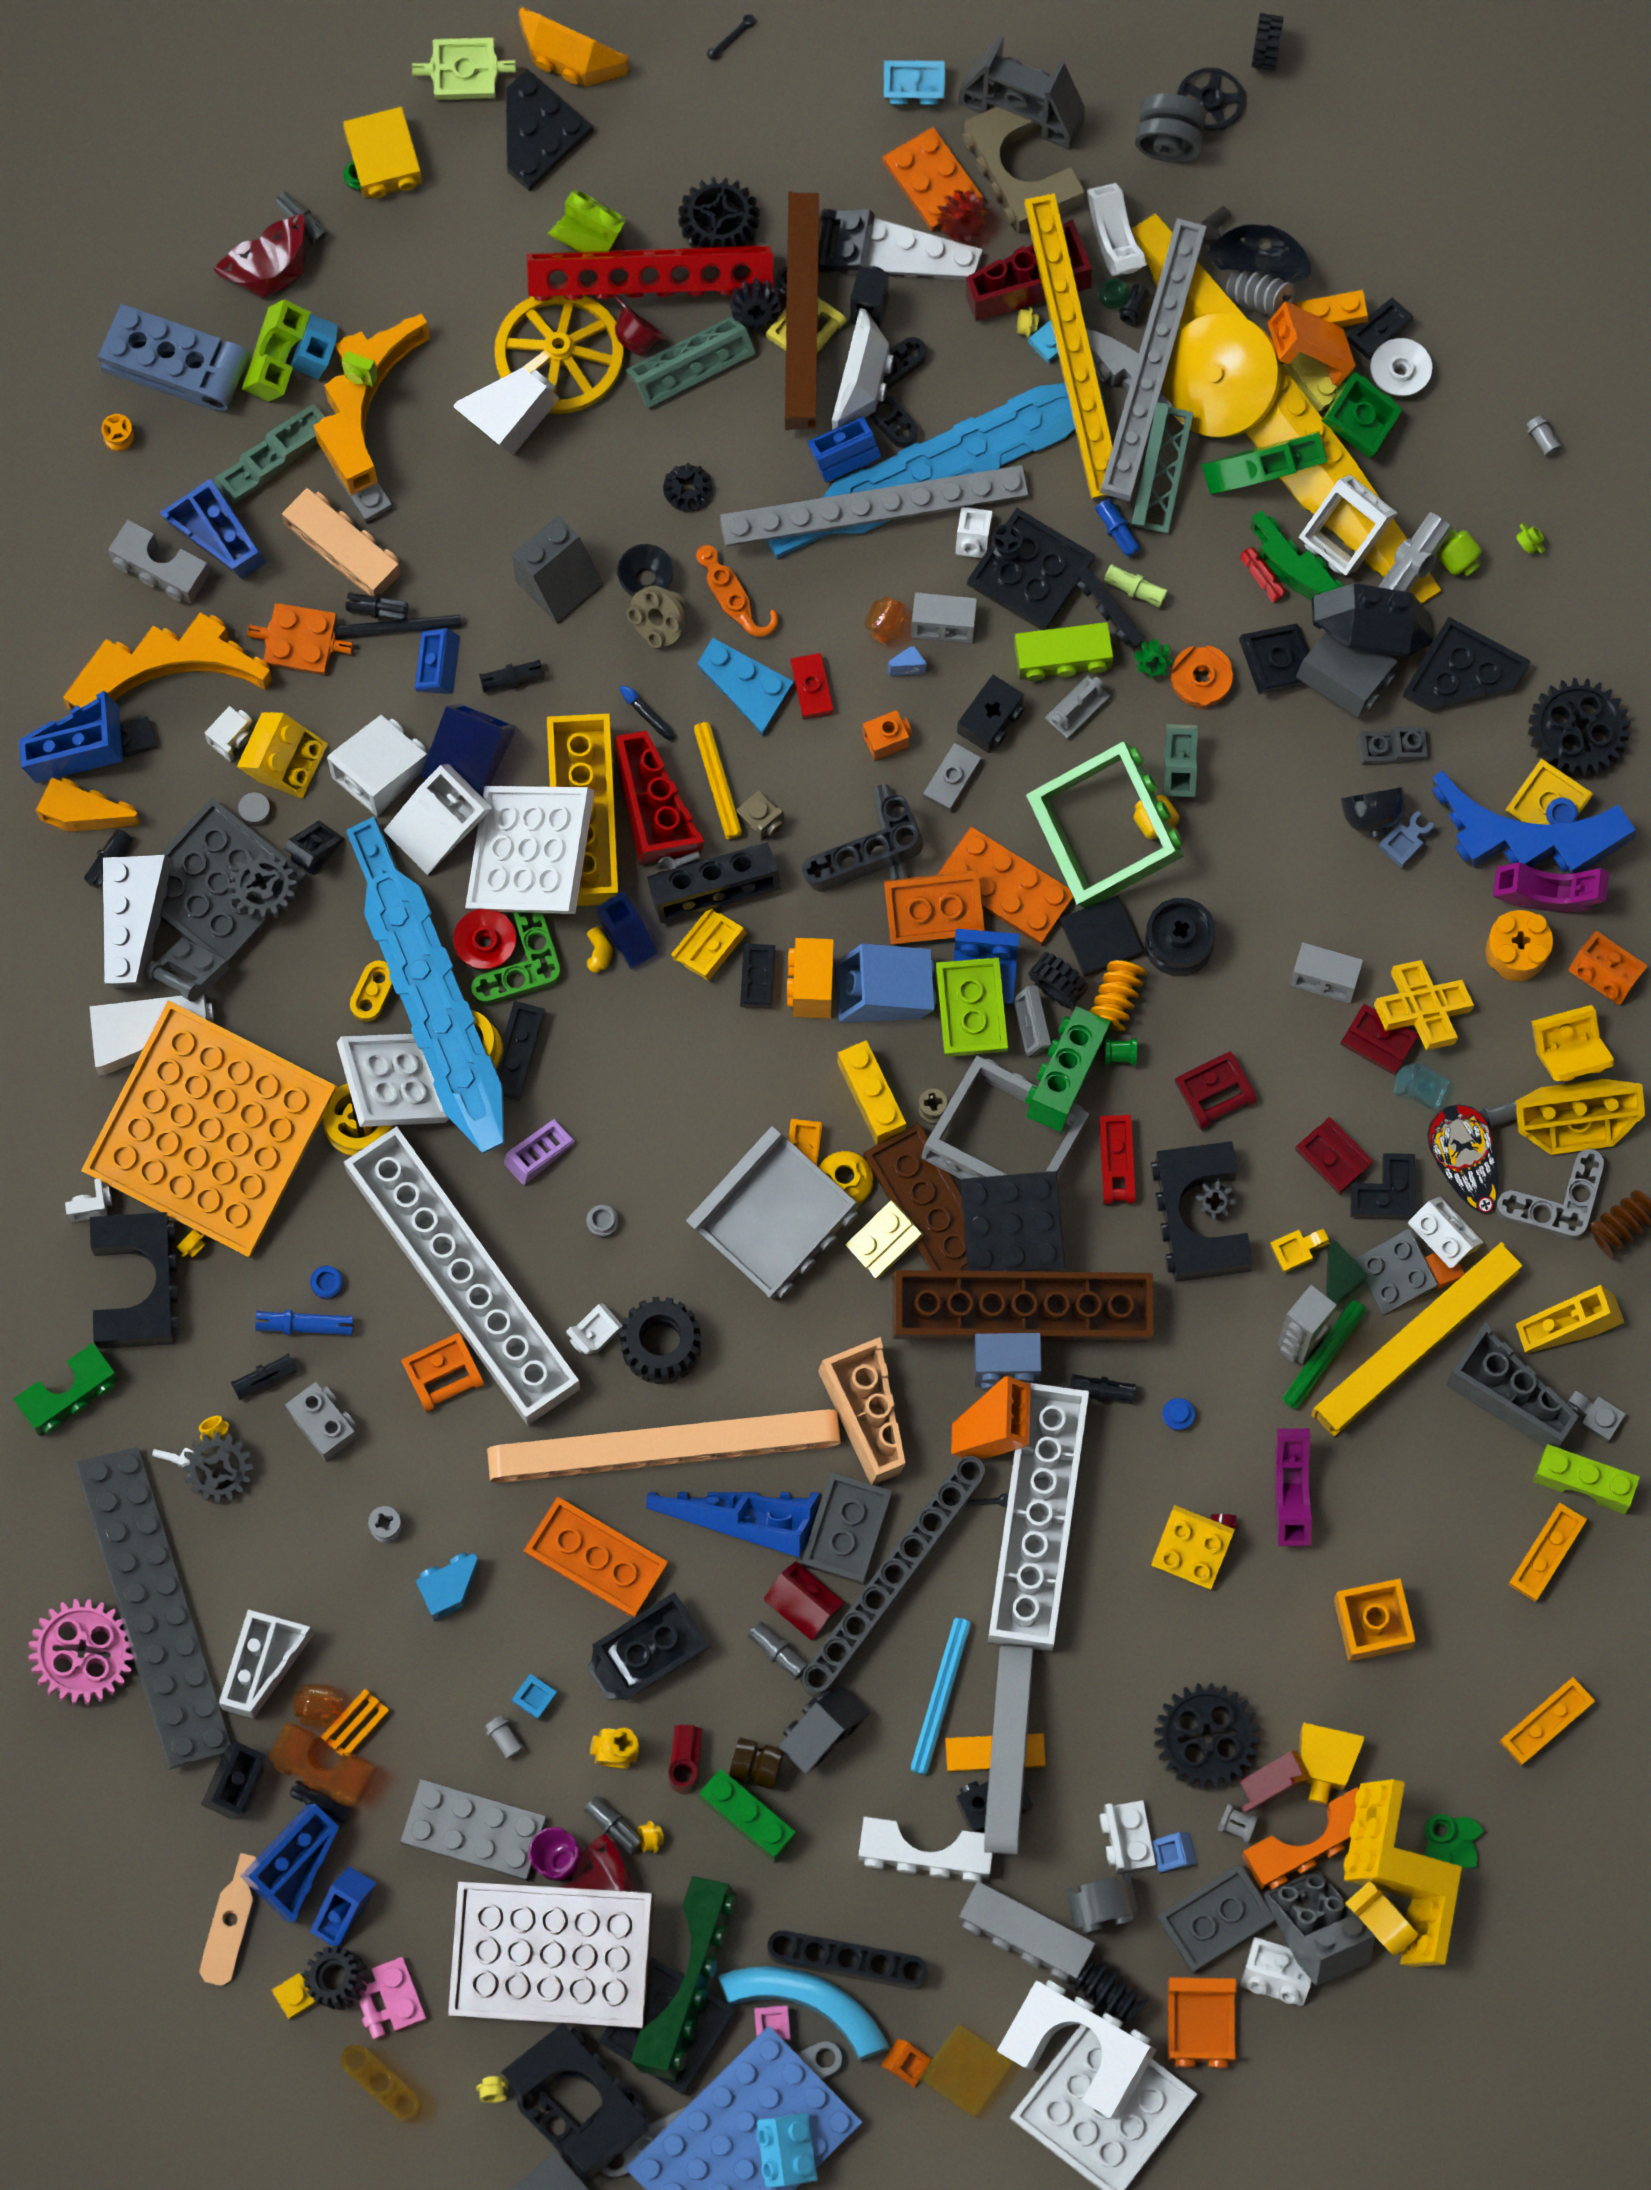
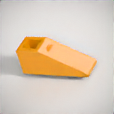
M51 777L36 808L40 821L67 832L135 827L140 825L138 813L132 805L119 801L118 804L107 800L104 794L96 790L87 792L79 789L75 782L66 778H62L59 781Z

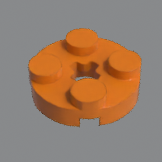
M1213 646L1188 647L1174 660L1170 679L1171 686L1175 694L1186 704L1196 706L1198 709H1208L1210 706L1221 702L1230 692L1233 679L1231 662L1221 650ZM1205 670L1208 672L1207 679L1209 681H1196L1194 672L1202 673Z

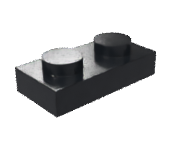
M1391 297L1368 317L1369 322L1361 323L1348 334V342L1366 358L1371 359L1379 346L1394 339L1413 323V315Z

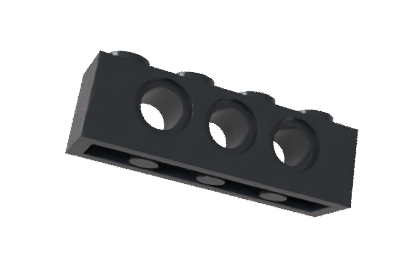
M768 842L647 876L651 898L660 924L781 890L778 869Z

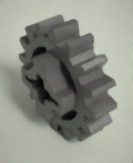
M259 851L258 859H253L248 854L246 855L247 863L245 865L237 861L236 866L239 872H230L229 874L230 879L234 881L228 884L229 892L234 893L230 896L232 904L239 903L237 906L239 913L248 910L249 918L252 920L256 914H260L262 921H266L268 913H272L275 918H278V909L282 908L288 911L289 907L286 901H295V893L291 891L297 888L296 880H292L295 876L292 868L286 869L288 865L285 859L277 863L275 853H272L268 859L264 858L262 851ZM261 868L272 869V871H267ZM250 873L248 882L243 883L245 877ZM263 882L267 888L262 890L258 886L259 883ZM282 889L281 894L275 899L277 891ZM257 901L263 904H255L252 902Z
M218 1431L214 1432L213 1439H209L203 1433V1442L198 1444L196 1441H192L191 1445L194 1451L184 1452V1457L189 1460V1463L181 1464V1468L183 1471L190 1472V1474L184 1477L185 1483L194 1482L191 1492L195 1494L202 1490V1499L205 1501L210 1494L214 1495L216 1503L220 1502L221 1495L223 1494L229 1500H232L231 1491L235 1489L242 1493L241 1481L250 1482L251 1480L245 1471L253 1469V1465L244 1461L251 1456L249 1450L240 1451L243 1442L238 1440L233 1444L231 1433H228L224 1439H221ZM217 1446L216 1450L211 1453H202L210 1447ZM230 1451L234 1452L237 1456L239 1468L230 1464L228 1460ZM218 1460H221L225 1469H218L216 1474L213 1473L211 1466L208 1464H216ZM195 1466L205 1471L204 1482H201L197 1477ZM227 1479L231 1480L229 1484L217 1487L218 1483Z

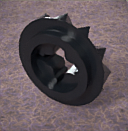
M689 463L679 467L675 466L669 474H666L663 484L664 496L668 503L682 511H694L703 507L709 501L713 489L710 475L701 466L697 467ZM694 478L693 487L696 490L688 489L682 495L683 488L679 482L687 483Z

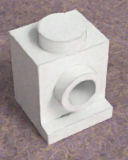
M229 706L204 733L207 744L229 762H232L235 758L234 749L242 748L249 740L250 726L254 721L244 711L239 710L236 712Z

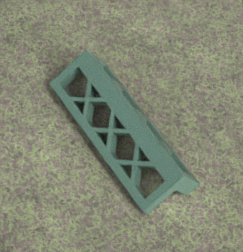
M731 316L626 369L628 378L637 386L644 405L649 408L756 353L746 328Z
M1157 402L1132 527L1165 534L1169 533L1193 412L1170 408L1169 404ZM1172 415L1186 418L1184 429L1172 437L1165 427L1167 416ZM1165 432L1169 440L1162 444L1163 435ZM1182 436L1179 448L1175 440ZM1172 443L1178 452V458L1166 467L1159 457L1160 450ZM1159 463L1163 470L1156 474L1157 464ZM1176 466L1174 477H1172L1169 470ZM1165 473L1171 481L1172 487L1169 492L1159 497L1153 488V483L1155 479ZM1152 493L1156 500L1149 504ZM1169 497L1168 506L1166 508L1162 501ZM1158 503L1166 513L1163 526L1146 522L1148 510Z

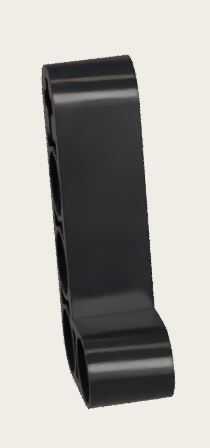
M892 794L882 801L880 809L886 826L885 829L808 858L803 864L802 874L811 888L820 892L826 891L919 855L923 849V839L914 813L906 799L901 795ZM904 807V811L900 816L890 817L891 811L894 808ZM904 836H914L913 841L909 845H900V841ZM884 846V851L881 855L877 857L871 856V851L875 847ZM848 857L855 858L852 866L848 868L841 867L844 859ZM831 864H833V866H834L835 869L837 870V871L834 872V873L832 872L833 869H832V867L830 866ZM821 869V877L816 878V871Z

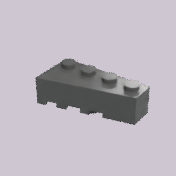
M1485 1322L1452 1371L1446 1386L1543 1447L1549 1444L1560 1448L1579 1416L1550 1387H1546L1536 1377L1537 1373L1528 1365L1525 1366L1513 1354L1514 1350L1506 1342L1502 1343L1492 1333L1493 1329Z

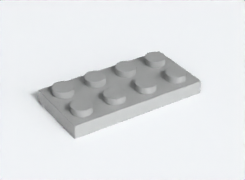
M420 1779L400 1842L410 1847L527 1881L532 1866L529 1860V1845L535 1835L543 1830L546 1816Z

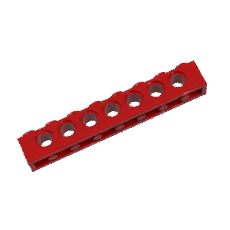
M771 246L527 253L528 297H534V300L537 301L552 300V296H565V299L579 300L583 298V295H595L599 299H609L614 297L613 293L626 294V297L640 298L644 296V293H656L660 297L674 296L675 292H687V295L700 296L704 295L705 291H717L721 295L733 294L734 287H742L743 279L748 283H753L755 277L759 280V283L768 279L771 287H773V251ZM739 265H746L750 268L748 274L744 277H737L733 272ZM709 266H715L719 269V273L714 278H706L703 276V271ZM678 267H684L689 270L688 275L683 279L674 278L672 273ZM648 268H654L658 271V275L653 280H645L642 278L643 271ZM617 269H623L628 273L627 277L622 281L613 280L611 275ZM586 270H592L597 273L595 280L592 282H584L580 279V276ZM556 271H562L566 274V278L561 283H554L550 280L551 274Z

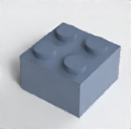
M1040 1333L975 1334L974 1387H981L983 1391H989L1006 1376L1023 1382L1039 1384L1041 1375Z

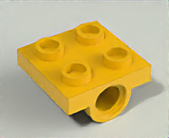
M1174 1505L1151 1566L1211 1590L1235 1529Z

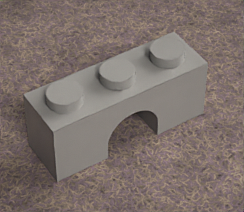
M127 520L108 549L113 566L124 573H128V571L135 573L139 576L140 581L150 587L157 585L165 590L167 596L177 602L184 600L191 604L210 575L207 562L181 548L174 559L167 563L153 561L151 555L157 547L155 535Z

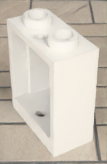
M1348 475L1338 480L1298 538L1305 542L1304 546L1307 550L1325 558L1333 571L1348 575L1359 568L1397 512L1355 478ZM1342 498L1346 499L1376 523L1353 557H1350L1319 532Z

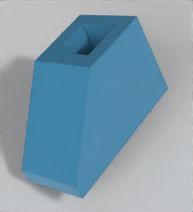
M310 314L303 338L298 343L291 363L293 370L318 380L328 366L337 339L338 325Z
M467 1552L461 1553L450 1559L449 1565L438 1569L437 1566L431 1567L420 1574L421 1578L415 1580L433 1621L464 1607L479 1567L478 1558L475 1553L468 1555Z

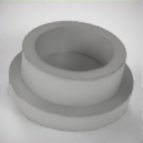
M598 1205L588 1212L586 1224L589 1231L595 1236L606 1237L617 1229L618 1216L610 1206Z

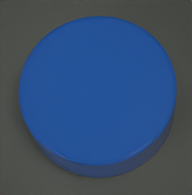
M1556 798L1549 803L1546 809V817L1550 825L1572 823L1577 821L1578 810L1570 799Z
M322 1266L312 1273L310 1285L317 1297L328 1300L339 1295L343 1287V1280L337 1269L331 1266Z

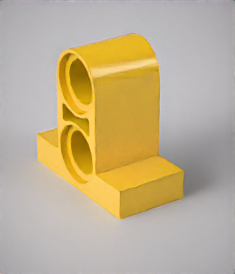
M1371 1881L1346 1902L1347 1906L1363 1921L1394 1957L1420 1935L1393 1905L1394 1903Z

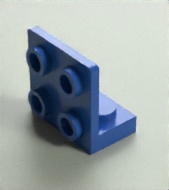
M956 928L953 961L999 957L1004 1005L1013 1004L1019 934Z

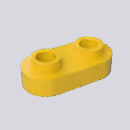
M373 961L365 967L351 996L350 1009L353 1016L359 1021L370 1022L375 1020L380 1015L390 995L393 984L389 977L391 972L385 961ZM378 975H383L385 980L382 983H376L374 978ZM364 1003L372 1005L369 1011L361 1010V1006Z

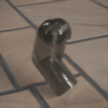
M1225 206L1219 208L1201 224L1206 226L1202 242L1208 248L1220 237V227L1232 218L1231 213Z

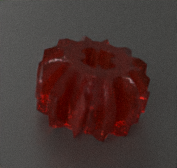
M955 190L953 197L950 195L944 196L947 204L945 206H937L938 210L943 212V215L936 218L938 223L943 224L941 232L945 235L950 234V239L956 242L960 239L969 242L971 235L981 236L979 226L984 227L988 225L985 220H982V217L989 213L988 209L982 207L985 202L983 198L975 197V193L967 190L965 193L961 190Z

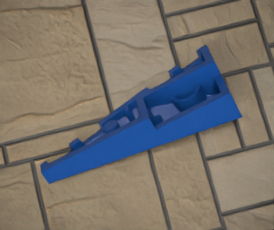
M649 1492L646 1496V1508L800 1558L807 1546L814 1525L820 1493L810 1492L809 1498H791L790 1492H780L779 1498L759 1496L758 1492H708L707 1497H688L687 1492H678L677 1497L657 1496L655 1492Z

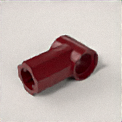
M682 1724L674 1726L668 1777L671 1788L680 1794L692 1792L698 1784L703 1728L694 1725ZM684 1769L690 1771L692 1778L689 1781L681 1783L675 1780L674 1776L677 1771Z

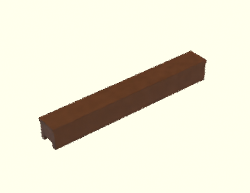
M788 191L785 431H790V429L816 430L819 193H793V191Z

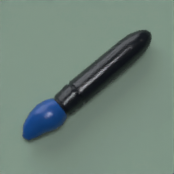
M628 686L619 687L626 703L632 705L663 738L669 741L675 739L672 729L639 698L636 691Z

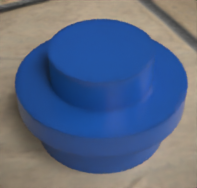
M1182 1398L1168 1401L1162 1412L1164 1423L1170 1429L1177 1431L1187 1429L1193 1423L1195 1411L1191 1403Z

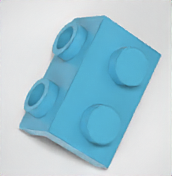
M884 61V98H890V104H908V98H920V104H938V98H944L945 61Z
M808 2113L757 2120V2140L760 2145L762 2158L761 2171L766 2187L787 2186L817 2180Z

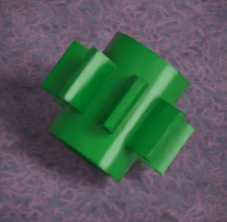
M1158 638L1147 643L1142 641L1141 652H1134L1135 661L1139 662L1137 664L1138 672L1142 673L1145 671L1149 674L1150 679L1160 674L1167 675V665L1174 664L1173 656L1169 655L1171 652L1170 645L1165 644L1162 646L1158 642Z

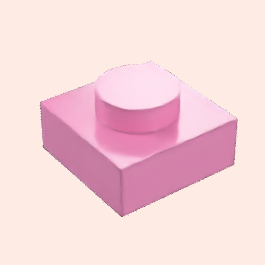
M788 2006L754 2008L756 2036L767 2026H770L783 2041H790Z

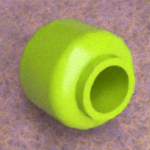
M1454 529L1436 552V557L1451 575L1455 576L1463 572L1468 576L1481 565L1477 559L1482 554V548L1467 531L1457 532Z

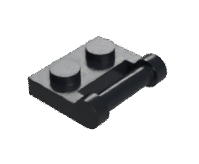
M870 209L847 211L822 210L820 217L822 229L818 245L819 272L858 271L859 266L866 267L875 214ZM834 225H840L834 258H829Z

